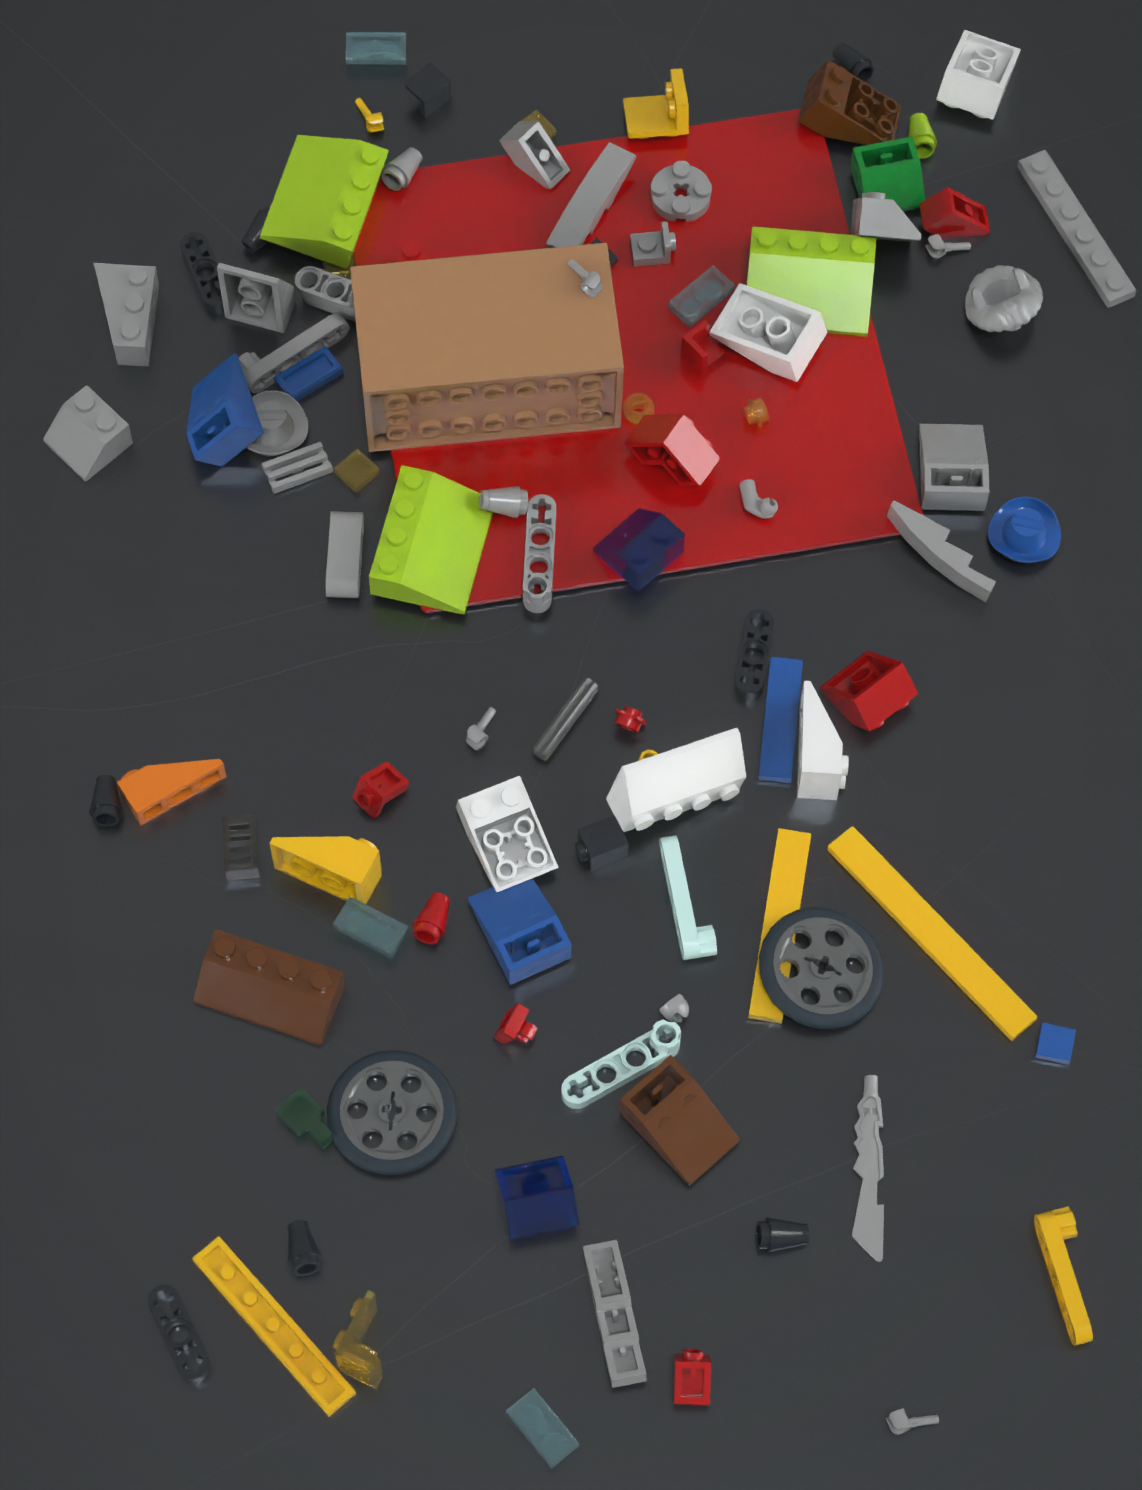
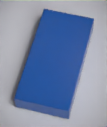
M324 346L273 378L274 383L281 392L289 394L298 402L344 372L340 363L328 348Z

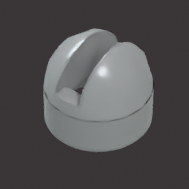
M679 993L662 1006L659 1011L668 1021L680 1023L682 1022L681 1016L687 1018L689 1006L684 997Z

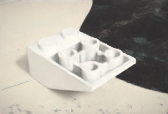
M520 776L457 801L455 808L465 832L496 893L559 868Z

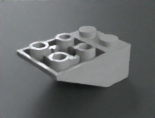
M919 424L922 510L985 511L990 491L989 464L983 425Z

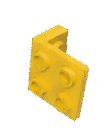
M682 68L670 69V82H665L666 95L623 99L628 138L645 139L648 137H674L689 134V103Z

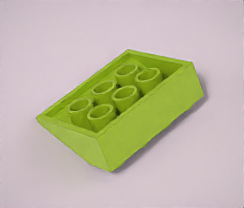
M297 135L259 238L348 269L382 175L389 150L356 139Z
M752 226L747 286L819 311L827 333L867 337L876 237Z
M401 465L369 574L370 594L465 615L493 515L491 511L480 509V493L437 473Z

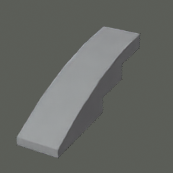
M609 142L579 185L546 244L548 246L553 245L554 247L583 245L588 234L592 235L604 211L609 210L637 156Z
M893 500L887 518L903 538L932 567L954 584L986 603L996 581L969 568L973 555L946 542L950 533L948 528Z
M617 1240L583 1246L611 1386L615 1388L646 1382L647 1375Z

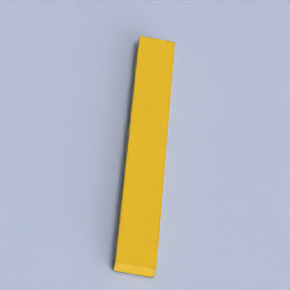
M853 826L828 845L827 850L1011 1041L1037 1020L1038 1016Z

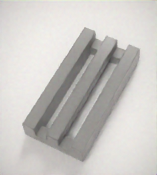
M321 441L262 463V469L274 494L333 472V467L328 460L326 452L323 450ZM322 462V465H320V466H317V467H314V468H312V469H309V470H306V471H304V472H301V471L304 470V468H307V467H310V466H312V465H315V464H318V463ZM298 473L296 475L290 476L280 481H275V479L286 476L288 474Z

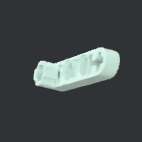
M676 835L659 838L661 858L683 960L717 955L716 937L712 925L696 927L678 838Z
M664 1019L657 1021L651 1031L570 1075L562 1084L561 1097L563 1102L572 1109L586 1107L657 1067L670 1055L674 1057L680 1049V1027L675 1022H667ZM663 1036L665 1039L672 1038V1041L670 1043H662L659 1041V1037ZM654 1048L655 1058L651 1056L650 1049ZM631 1051H639L644 1054L646 1060L641 1066L634 1067L626 1061L627 1054ZM609 1067L615 1071L616 1078L610 1083H603L597 1079L596 1074L601 1068ZM590 1076L593 1086L597 1089L596 1091H593L592 1085L584 1088L582 1098H578L576 1095L569 1096L571 1086L575 1085L578 1089L588 1084L586 1077Z

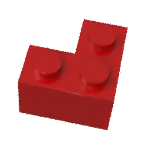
M684 414L644 415L624 442L642 465H663L679 486H701L720 459L713 450L712 443L698 432L694 427L695 424L692 419Z

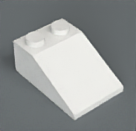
M964 30L946 68L936 100L943 102L950 108H961L972 112L973 115L979 118H990L993 120L1021 49Z
M739 283L709 334L767 371L798 382L826 336L827 330L819 311Z
M804 681L799 707L797 798L837 800L839 789H845L849 758L847 755H842L843 743L811 681Z

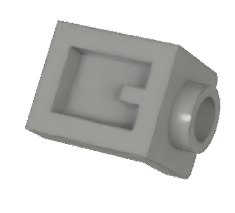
M661 222V231L630 234L633 267L670 264L671 251H676V238L674 232L669 233L668 222Z

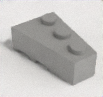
M94 263L117 364L149 367L159 293L156 266Z

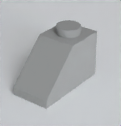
M519 121L499 140L513 163L546 189H551L570 171V168L539 121Z

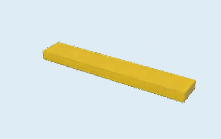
M778 828L749 1009V1019L782 1024L783 1013L772 1003L762 984L759 973V954L763 940L770 928L782 917L800 909L811 833ZM796 934L792 937L793 943H795ZM784 962L780 965V970L784 976L789 978L791 963Z
M220 1236L216 1237L192 1258L194 1264L328 1417L333 1415L356 1395V1391Z

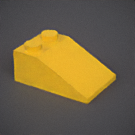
M349 836L273 837L270 841L274 869L363 909L382 876L379 850L372 842L360 838L356 840Z

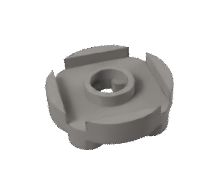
M677 161L673 165L660 170L653 178L650 188L652 206L661 217L669 221L675 222L676 218L686 219L685 222L696 220L709 208L712 185L708 177L700 169L690 166L686 161ZM684 189L688 196H675L676 190Z

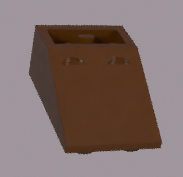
M828 59L808 80L798 121L821 136L870 145L895 139L902 105Z
M672 1055L667 1057L620 1098L619 1113L689 1186L740 1142L739 1137L695 1079Z

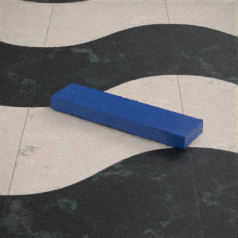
M770 657L758 780L791 783L803 660Z

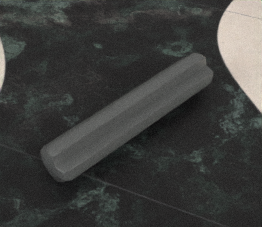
M584 678L533 746V754L544 761L548 760L597 693L598 685L596 682L589 678Z

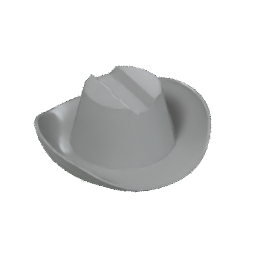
M271 390L258 393L252 397L264 433L248 445L247 449L260 455L277 456L297 448L305 441L309 428L308 419L301 405L292 396L281 391Z

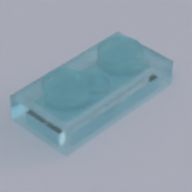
M346 32V64L406 65V33Z
M712 265L668 302V309L688 327H691L734 291L735 284Z
M350 896L333 923V929L391 959L409 932L407 925Z
M534 1388L506 1410L508 1417L551 1469L579 1447V1442Z

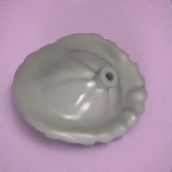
M996 265L994 268H987L982 273L977 274L969 285V290L965 297L966 316L974 326L988 332L1015 331L1037 315L1043 302V292L1038 280L1024 270L1014 268L1013 266Z

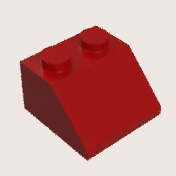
M869 650L819 687L822 694L852 725L869 732L882 726L885 719L894 712L905 708L909 701L919 694L903 662Z

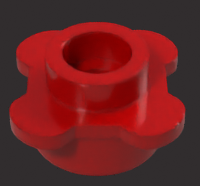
M624 706L623 710L615 708L614 712H616L617 717L614 724L635 733H639L641 725L646 726V720L641 718L642 712L628 706Z

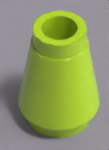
M923 113L913 114L909 118L908 137H913L919 159L928 158L935 152L937 140L927 116Z

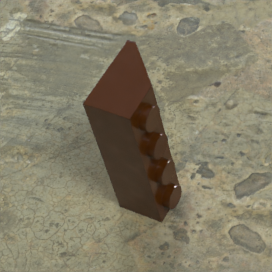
M215 929L202 961L193 1002L321 1046L345 988L343 971Z

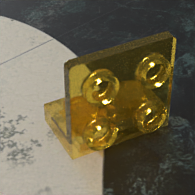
M368 1290L364 1299L358 1297L350 1312V1317L353 1320L347 1330L343 1328L340 1330L334 1341L333 1348L336 1349L335 1357L338 1371L377 1389L383 1378L381 1361L377 1358L378 1353L361 1344L378 1311L375 1293Z

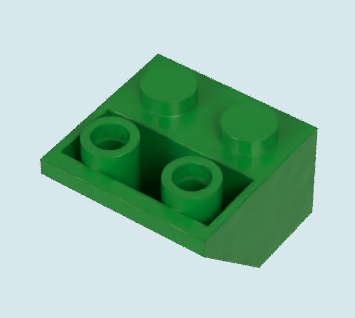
M912 136L853 148L850 170L859 198L862 197V193L879 192L885 193V199L894 200L902 211L920 208L919 203L925 200L921 162Z

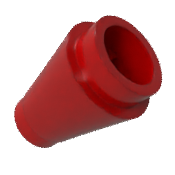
M439 892L432 893L413 922V935L417 940L433 945L437 944L439 939L444 937L450 898L445 894Z

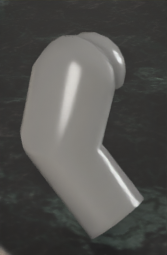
M748 479L740 482L739 487L745 510L761 519L773 517L778 509L777 502L773 498L769 500V498L762 499L758 497L754 480Z

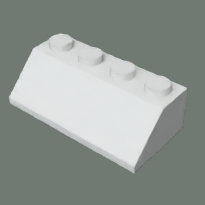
M738 728L622 766L606 800L623 832L635 828L640 831L648 828L655 821L664 818L667 821L672 820L689 809L701 810L712 801L718 799L726 801L735 797L740 792L739 789L746 778L741 736Z

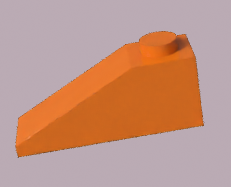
M221 759L148 765L139 770L133 769L127 772L117 784L121 797L139 825L142 826L226 778V772Z

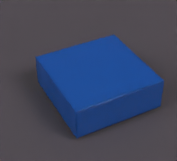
M1042 1022L1035 1058L1069 1065L1076 1030Z

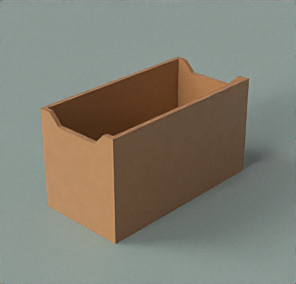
M607 243L350 267L369 452L621 428L624 364ZM574 259L589 273L595 271L599 274L602 289L594 298L589 297L581 290L580 284L584 280L568 266L570 260Z

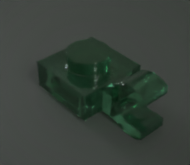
M301 1087L275 1109L276 1115L298 1137H301L308 1131L322 1149H325L333 1142L332 1132L319 1121L325 1115L324 1110Z

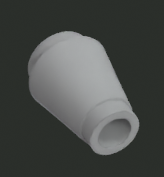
M410 147L386 164L381 175L384 184L394 191L406 188L423 159L421 153L417 149Z
M519 486L481 490L479 506L480 509L517 518L518 515H525L527 512L528 492L527 490L520 489Z

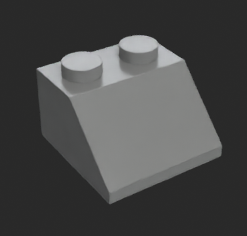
M862 193L861 198L853 200L850 235L903 242L921 240V233L894 200L885 199V193Z
M87 385L62 405L43 438L44 443L85 482L133 444L129 424Z

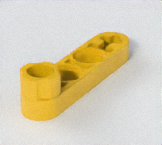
M1068 1206L1035 1214L1034 1226L1070 1340L1074 1346L1093 1341L1091 1324L1064 1243L1066 1239L1077 1237L1076 1221L1073 1212Z

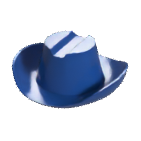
M1017 497L1003 504L992 516L988 525V539L991 545L1009 560L1018 563H1036L1051 558L1057 552L1061 542V529L1054 511L1045 502L1033 497Z

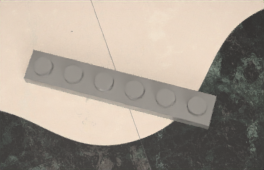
M1043 150L1019 160L1017 168L1107 308L1135 297L1136 289L1047 151Z

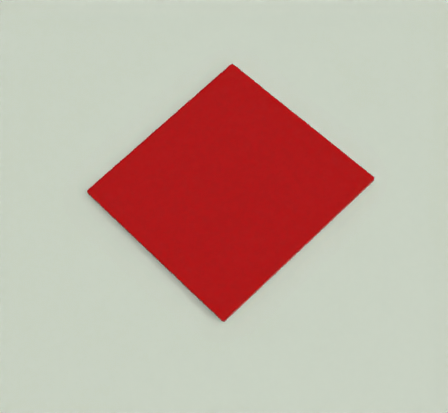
M801 109L689 126V134L674 137L657 136L638 139L621 136L557 146V150L570 168V171L551 189H546L518 168L508 154L417 168L409 185L399 191L388 188L384 184L382 177H380L353 253L355 266L395 263V239L426 238L428 259L542 249L548 246L546 242L561 215L609 142L637 156L609 210L604 211L592 235L588 234L583 245L590 244L598 238L602 243H607L608 248L619 258L618 262L611 267V275L624 364L621 428L391 450L396 481L401 465L437 473L478 493L481 490L519 486L520 489L527 490L528 503L532 497L539 494L548 495L553 498L556 503V530L552 592L901 535L887 518L893 500L923 515L871 313L867 337L827 333L798 382L767 371L713 338L710 334L709 337L725 352V359L701 377L681 357L682 336L704 320L710 324V332L739 283L747 285L752 226L850 235L825 137L798 121ZM677 161H686L690 166L700 169L708 177L712 185L709 208L701 217L693 221L685 222L686 219L677 218L675 222L669 221L661 217L652 206L650 188L653 178L660 170L673 165ZM676 190L675 196H688L686 190ZM661 222H668L669 233L674 232L676 238V251H671L670 264L633 267L630 234L661 231ZM684 414L692 419L695 424L694 427L698 432L712 443L713 450L720 459L701 486H679L663 465H642L628 449L624 442L644 415ZM748 479L754 480L758 497L762 499L769 498V500L773 498L777 502L778 509L773 517L761 519L745 510L739 487L740 482ZM539 506L538 523H544L545 506ZM493 512L467 607L523 597L527 512L525 515H518L517 518ZM537 533L533 535L531 540L536 545H544L549 541V537L544 533ZM540 561L534 562L530 566V570L533 573H544L548 569V566ZM535 585L534 594H541V585ZM420 605L424 613L444 611Z

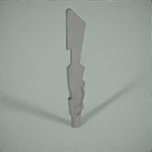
M866 1075L864 1076L863 1098L857 1105L860 1118L854 1126L857 1135L854 1146L859 1156L853 1170L863 1181L852 1238L876 1262H881L883 1260L884 1204L877 1205V1183L884 1178L883 1146L879 1137V1128H883L881 1099L878 1096V1076Z

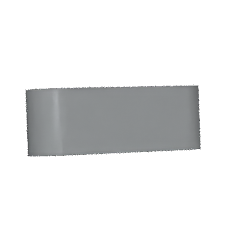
M312 266L304 267L297 272L295 285L305 303L332 314L339 313L343 318L355 322L351 280Z
M331 511L326 569V597L359 598L364 512Z

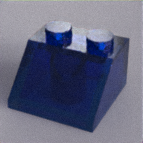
M638 508L594 546L593 551L639 592L684 552L685 533L662 513Z
M563 1156L495 1169L505 1220L511 1239L517 1237L530 1238L536 1233L551 1230L564 1231L571 1226L580 1225L574 1187Z

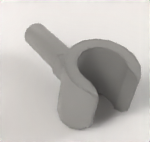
M939 234L930 236L928 238L930 244L925 245L930 256L934 259L942 257L947 252L971 249L970 242L944 243Z
M574 259L570 260L568 266L584 280L580 284L581 290L589 297L594 298L602 289L599 274L595 271L589 273Z
M489 707L477 725L470 726L467 731L466 743L476 751L481 749L489 738L483 731L496 713V710L492 707Z
M902 1408L890 1413L886 1421L891 1431L899 1435L913 1427L938 1424L939 1417L938 1415H929L908 1419L905 1410Z

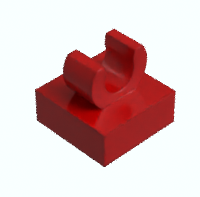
M519 1003L508 1008L493 1038L504 1045L515 1038L523 1043H527L528 1039L532 1040L538 1028L524 1021L529 1009Z

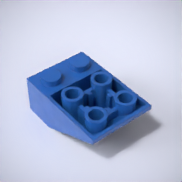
M235 353L193 387L186 431L194 459L221 467L264 433L238 355Z
M533 879L498 893L491 887L467 898L510 985L571 958L572 943L557 914Z

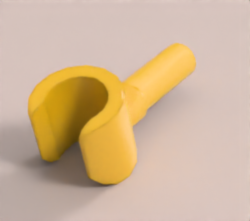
M357 98L355 103L365 118L367 131L372 133L384 130L382 113L371 114L363 100Z

